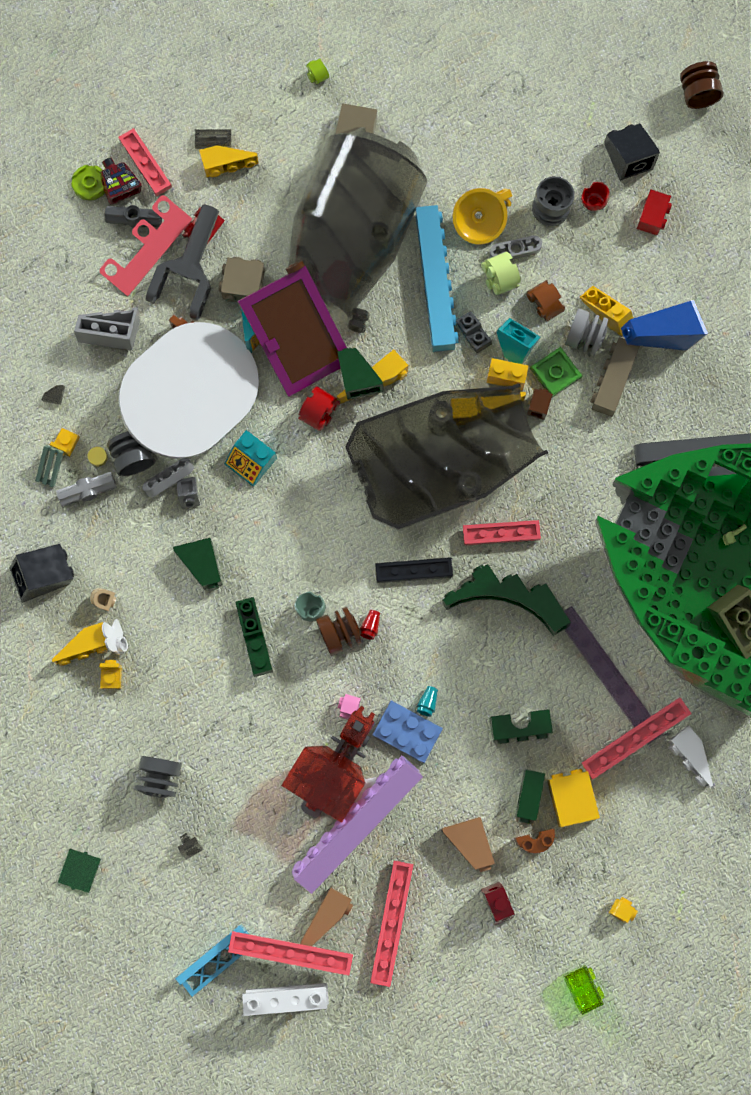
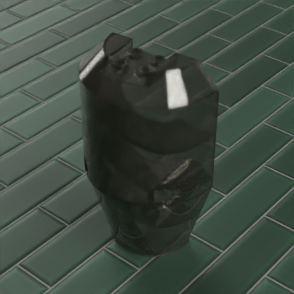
M356 127L329 136L294 215L288 266L302 260L322 299L343 310L347 317L351 318L357 306L395 261L426 187L427 178L413 150L401 141L396 144L391 140L366 132L365 127Z
M520 384L442 391L357 422L345 449L352 473L358 472L359 481L361 484H364V493L367 499L366 509L370 517L397 531L486 498L538 458L547 455L548 451H544L538 445L529 427L521 401ZM437 414H441L444 417H438Z

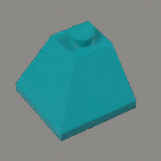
M511 318L496 332L504 357L509 362L523 364L540 339L539 335Z

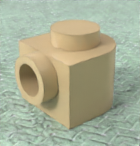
M97 588L92 591L90 600L94 606L109 611L110 607L114 606L116 597H114L115 593L112 591Z

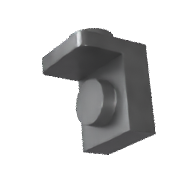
M196 477L179 480L177 482V492L181 508L200 506Z

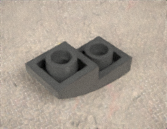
M471 311L456 320L459 329L476 353L492 345V340L482 329L480 321Z

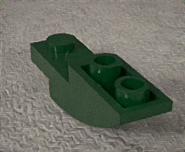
M251 597L236 601L253 676L257 677L272 673L270 656L255 598Z

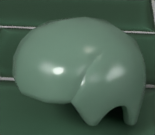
M309 591L301 594L296 599L294 607L301 619L313 622L324 615L326 604L320 595H314Z

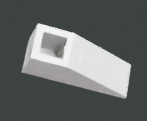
M686 726L668 741L669 749L675 756H680L683 760V766L688 771H692L696 775L695 780L699 785L706 788L712 787L713 783L703 742L690 726Z

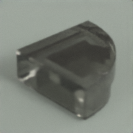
M54 386L43 394L41 400L61 405L65 386Z

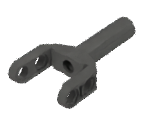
M202 204L183 256L157 265L146 294V301L155 303L160 298L168 274L171 271L174 274L199 283L190 306V318L199 320L211 291V285L204 274L200 261L217 220L218 209Z

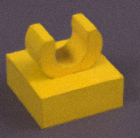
M504 188L496 192L506 202V205L510 207L511 201L508 198L512 197L511 190Z

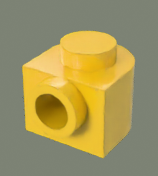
M621 897L620 900L615 899L609 914L624 923H628L629 920H634L638 911L631 906V901Z

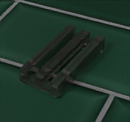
M195 129V149H205L216 145L231 148V129Z

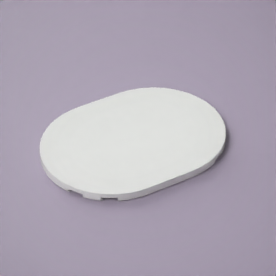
M205 322L187 323L175 327L139 356L126 371L122 379L118 398L125 427L140 445L155 454L175 459L202 454L222 439L252 408L259 385L257 366L246 345L235 334L223 327Z

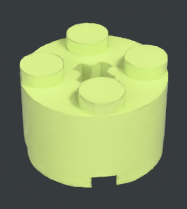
M508 252L489 258L481 263L482 270L488 278L486 285L489 290L493 289L496 295L515 289L521 283L516 263H511L510 259H512V256Z

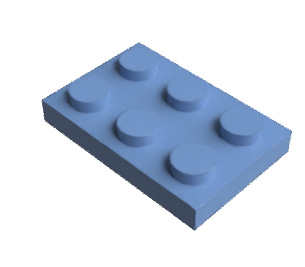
M390 701L372 736L425 763L443 728Z

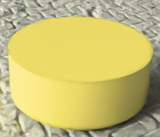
M93 447L88 452V460L93 466L99 467L107 462L108 455L103 448Z

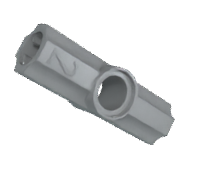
M108 472L94 478H82L76 481V484L59 489L56 492L61 506L64 507L78 501H90L95 499L98 494L117 487L112 473Z

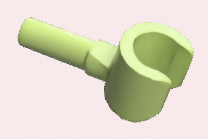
M744 524L738 529L723 535L724 544L729 545L736 542L734 536L745 530L747 526Z

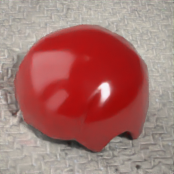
M593 182L589 188H584L581 196L583 206L590 211L603 209L609 201V189L603 182Z

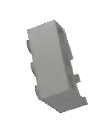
M138 307L128 311L114 310L113 313L103 314L102 312L78 315L74 330L77 341L79 343L133 351L140 323Z

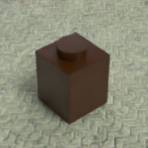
M534 389L527 415L545 420L553 394L549 393L546 389Z

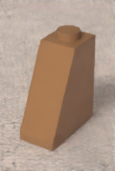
M481 817L441 828L442 833L474 870L479 869L480 872L491 869L490 865L495 864Z

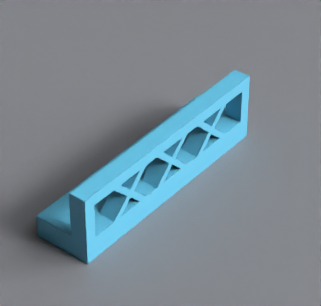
M242 924L233 930L249 934ZM232 932L175 978L180 985L183 984L192 997L242 956L239 954L235 956L232 953L230 961H220L221 951L224 949L229 950L227 946L230 945ZM208 962L217 963L216 972L213 975L204 974V968ZM219 963L225 964L219 969ZM202 968L201 974L196 973L198 970ZM191 976H201L200 985L193 990L186 980ZM203 977H209L203 982Z

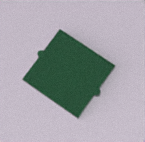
M70 848L58 883L70 886L72 890L78 889L90 893L101 858L89 855L88 852L83 853Z

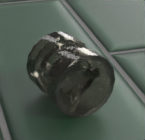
M353 308L351 313L352 319L349 320L347 327L354 332L364 333L366 330L365 323L369 320L370 313L364 309Z

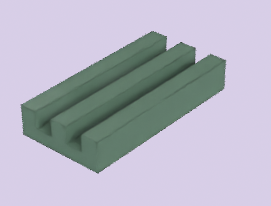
M48 445L44 446L36 482H42L44 485L48 484L52 488L55 486L64 451ZM49 451H50V455H49V458H48V462H47V466H46V470H45V474H44V478H43V473H44V469H45V465H46L48 453H49ZM55 453H57L51 480H49L48 478L52 468Z

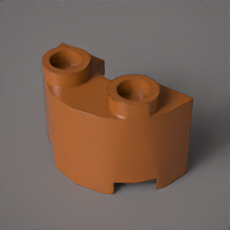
M548 280L533 287L526 293L528 300L531 303L535 302L537 304V313L546 322L565 311V306L559 301L562 298L553 283L548 284Z
M555 828L538 832L536 839H532L530 835L513 839L516 845L527 853H541L553 844Z

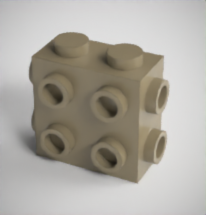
M227 257L226 264L222 266L223 281L219 282V292H221L222 298L228 302H236L261 289L265 273L264 263L256 259L249 261L243 260L240 257Z

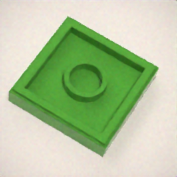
M561 347L530 367V370L544 389L553 394L552 397L582 378V374Z

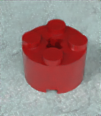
M316 386L311 391L314 395L310 398L307 397L299 411L298 415L300 417L298 419L321 431L324 426L327 427L332 420L330 415L333 410L336 411L340 401L335 396Z

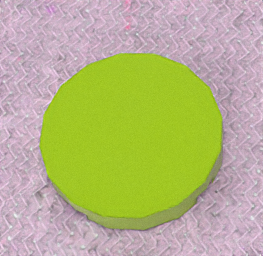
M84 165L73 173L71 185L78 197L90 201L104 195L105 191L101 182L102 169L95 165Z

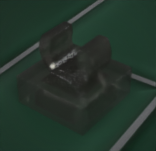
M187 833L180 836L183 844L178 846V849L186 860L204 850L196 837L191 839Z

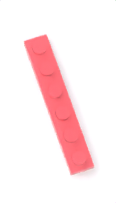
M679 697L583 761L582 765L593 780L692 713L681 697Z
M395 860L393 862L370 981L372 984L391 986L414 864Z
M232 931L228 950L229 953L348 976L350 975L353 954L235 931Z

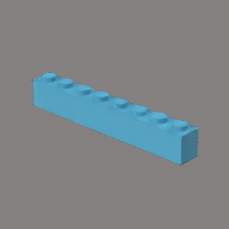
M438 205L416 207L415 217L432 351L455 350V345L458 343V333L454 332L453 327L456 326V316L452 315L451 308H454L453 297L449 296L452 286L451 280H447L449 263H445L447 247L446 245L443 246L442 240H445L444 228L441 229L440 223H443L442 211H438Z

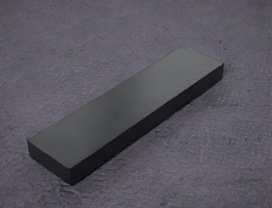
M452 557L375 563L377 583L453 577Z

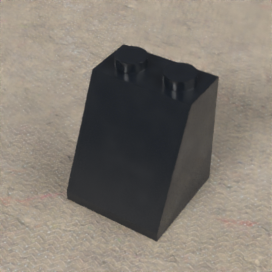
M640 123L628 125L619 131L613 130L606 135L604 141L620 181L653 170L660 154L658 147Z
M61 544L18 554L9 567L22 603L65 587L71 583L74 577L73 569L67 563L66 550L62 549Z

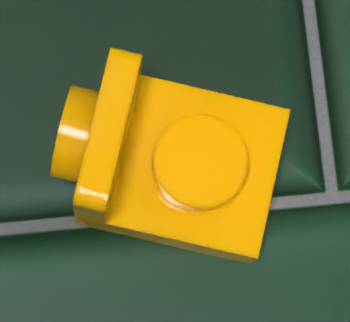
M61 428L55 442L51 441L49 445L64 451L63 455L70 457L80 437L73 432Z
M105 660V663H99V668H101L100 688L121 689L122 665L117 663L116 660Z

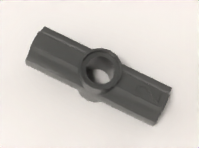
M135 205L128 207L107 206L105 208L106 223L125 224L132 228L140 220H146L153 227H159L162 224V218L153 209H141ZM132 215H137L136 218H130Z

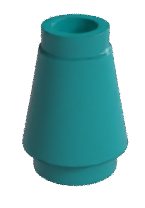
M427 686L416 706L419 714L431 717L432 713H435L437 688Z

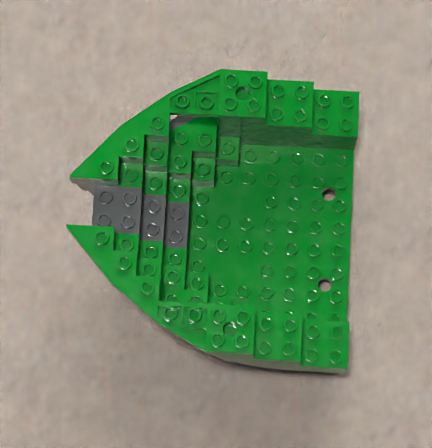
M751 443L718 445L670 455L616 477L613 487H615L616 495L620 497L621 504L623 505L615 523L597 516L595 524L614 580L635 622L641 626L646 635L664 656V662L681 679L688 681L693 687L710 698L751 717V656L745 659L715 622L707 608L737 585L751 590ZM715 463V464H717V465H719V466H721V467H712V466H713V464ZM744 524L747 526L745 530L734 536L736 542L729 545L724 544L723 535L738 529Z

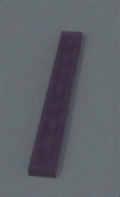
M572 606L566 609L564 612L571 621L570 627L564 629L633 727L651 717ZM659 735L658 737H656L655 739H653L652 741H650V742L647 743L646 745H649V744L652 743L654 740H656L657 738H659L661 735Z

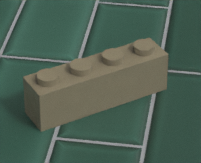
M619 337L617 343H612L609 353H612V356L605 361L603 367L606 370L604 376L600 375L597 382L599 390L593 393L590 401L593 403L592 410L613 417L640 346L627 345L626 340Z

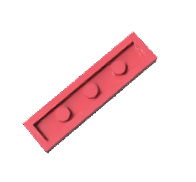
M134 128L118 137L156 197L172 188L171 183Z
M539 520L463 525L464 546L540 540Z

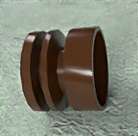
M711 61L697 62L688 66L680 73L685 103L688 108H706L723 98L724 92L719 80L720 75L716 63Z
M347 607L342 608L344 614L342 618L338 610L335 611L336 620L333 622L328 614L316 619L331 657L343 652V642H346L350 649L353 648L350 640L354 638L357 646L362 644L357 622Z

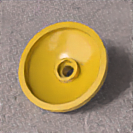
M486 188L471 189L461 195L454 205L452 213L454 228L459 236L469 243H489L499 237L506 226V205L502 198L492 190ZM477 212H481L480 218L475 217Z

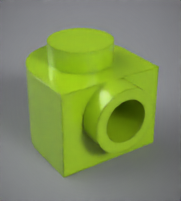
M320 58L316 61L312 60L306 65L308 69L307 76L311 83L318 85L330 77Z

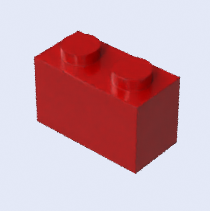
M650 189L636 229L658 235L660 229L664 230L667 219H664L665 214H669L672 203H669L671 195Z

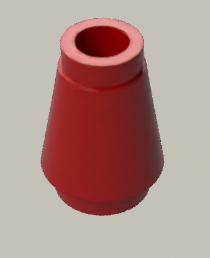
M369 610L359 628L361 637L374 640L375 636L378 635L380 612Z

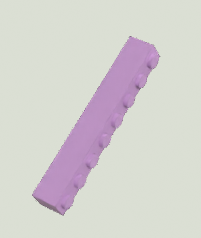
M402 755L399 759H395L391 763L390 768L385 773L379 775L376 783L364 791L362 798L349 807L348 812L335 822L334 827L329 832L323 834L320 842L308 850L304 859L294 865L292 870L294 880L312 894L423 778L420 771Z

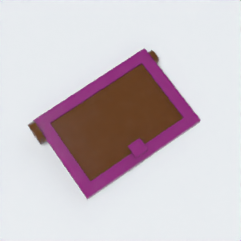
M302 260L285 268L288 273L287 275L238 301L288 397L341 369L338 351L347 348Z

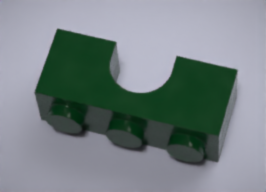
M550 709L529 712L528 726L523 729L517 728L512 724L510 714L491 716L489 720L492 741H497L498 744L510 743V739H517V742L529 741V737L536 736L537 740L547 739L548 735L553 733Z

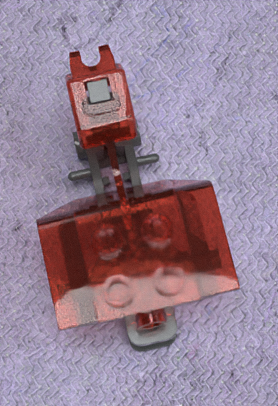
M360 706L349 717L340 734L341 740L335 736L331 737L333 741L338 743L336 750L328 746L305 747L281 785L304 800L301 809L313 818L319 817L323 811L342 823L366 784L361 767L352 761L356 754L365 758V755L358 750L361 746L365 748L370 739L368 734L375 724L373 721L375 714L373 712L368 717L362 715L365 709L363 706ZM352 745L355 748L352 752L349 751L350 757H347L346 754Z

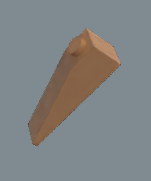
M331 887L300 944L313 946L344 914L348 916L353 907V904L350 903L352 899Z

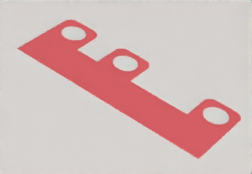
M164 195L160 196L152 206L153 211L164 219L159 228L156 230L146 220H140L133 228L132 234L144 246L129 264L123 268L110 258L100 268L101 275L127 296L130 295L192 220L188 214ZM166 201L169 203L170 208L166 213L158 210L159 202ZM146 225L149 228L148 236H139L137 232L138 227ZM108 264L116 266L117 273L115 275L109 276L106 274L105 267Z

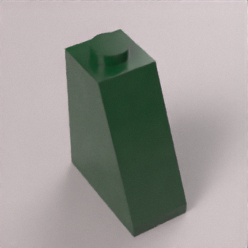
M344 348L342 351H338L348 400L385 392L381 378L357 348Z
M211 538L173 547L176 555L204 590H217L219 586L223 585Z

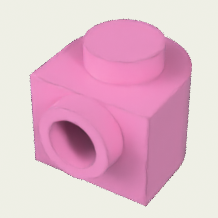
M345 694V697H341L338 708L341 709L339 717L351 720V717L356 718L361 698Z

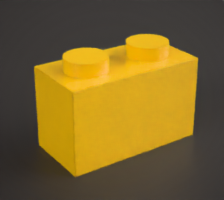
M492 358L486 383L523 390L528 366Z

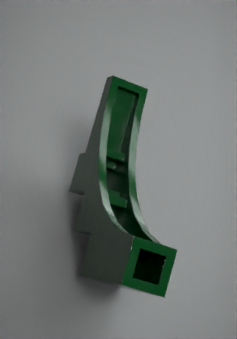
M489 564L476 567L472 573L473 582H465L460 586L461 589L456 592L454 590L444 595L445 598L442 599L446 610L474 600L507 602L533 614L546 626L553 636L570 627L571 621L546 583L542 586L540 584L530 589L531 592L529 593L518 574L513 576L511 574L507 575L500 583Z

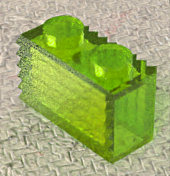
M581 965L562 975L580 1014L584 1015L604 1005L602 1000L605 998L600 986L596 988L593 981L596 977L591 967L587 968L586 965Z

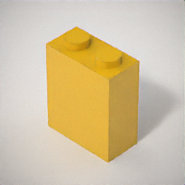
M582 768L570 771L571 775L563 776V773L551 775L552 779L547 781L558 827L600 818L588 771L583 772Z

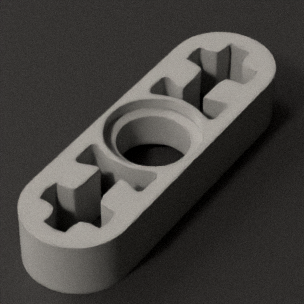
M533 235L495 244L491 247L490 258L497 256L495 254L496 250L504 253L506 247V252L512 256L510 260L535 255L541 250L542 240L538 236ZM531 242H534V244H537L536 248H533V246H530ZM518 245L521 251L514 253L511 251V247Z
M182 458L147 480L143 484L142 489L148 497H154L189 475L193 471L194 466L189 458Z

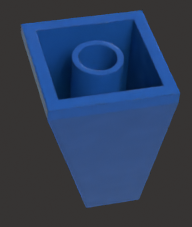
M694 300L630 319L621 327L627 345L675 350H688L708 334Z

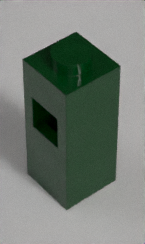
M524 770L515 817L519 818V822L531 824V821L537 820L545 773Z

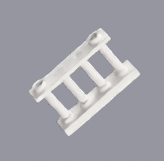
M327 983L248 989L246 994H242L244 1016L328 1009L327 1005L329 1004Z

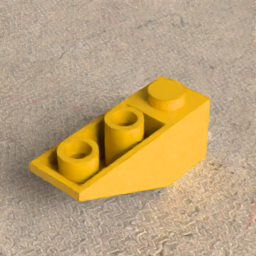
M217 145L199 150L207 178L218 177L226 172L233 173L238 169L251 168L259 164L258 155L255 152Z
M590 287L580 296V299L596 315H599L602 321L604 317L608 319V328L623 336L621 327L630 319H633L632 311L596 287Z
M103 622L83 628L52 659V662L56 665L64 666L70 664V660L76 658L83 660L90 657L89 654L107 652L106 638L102 632Z

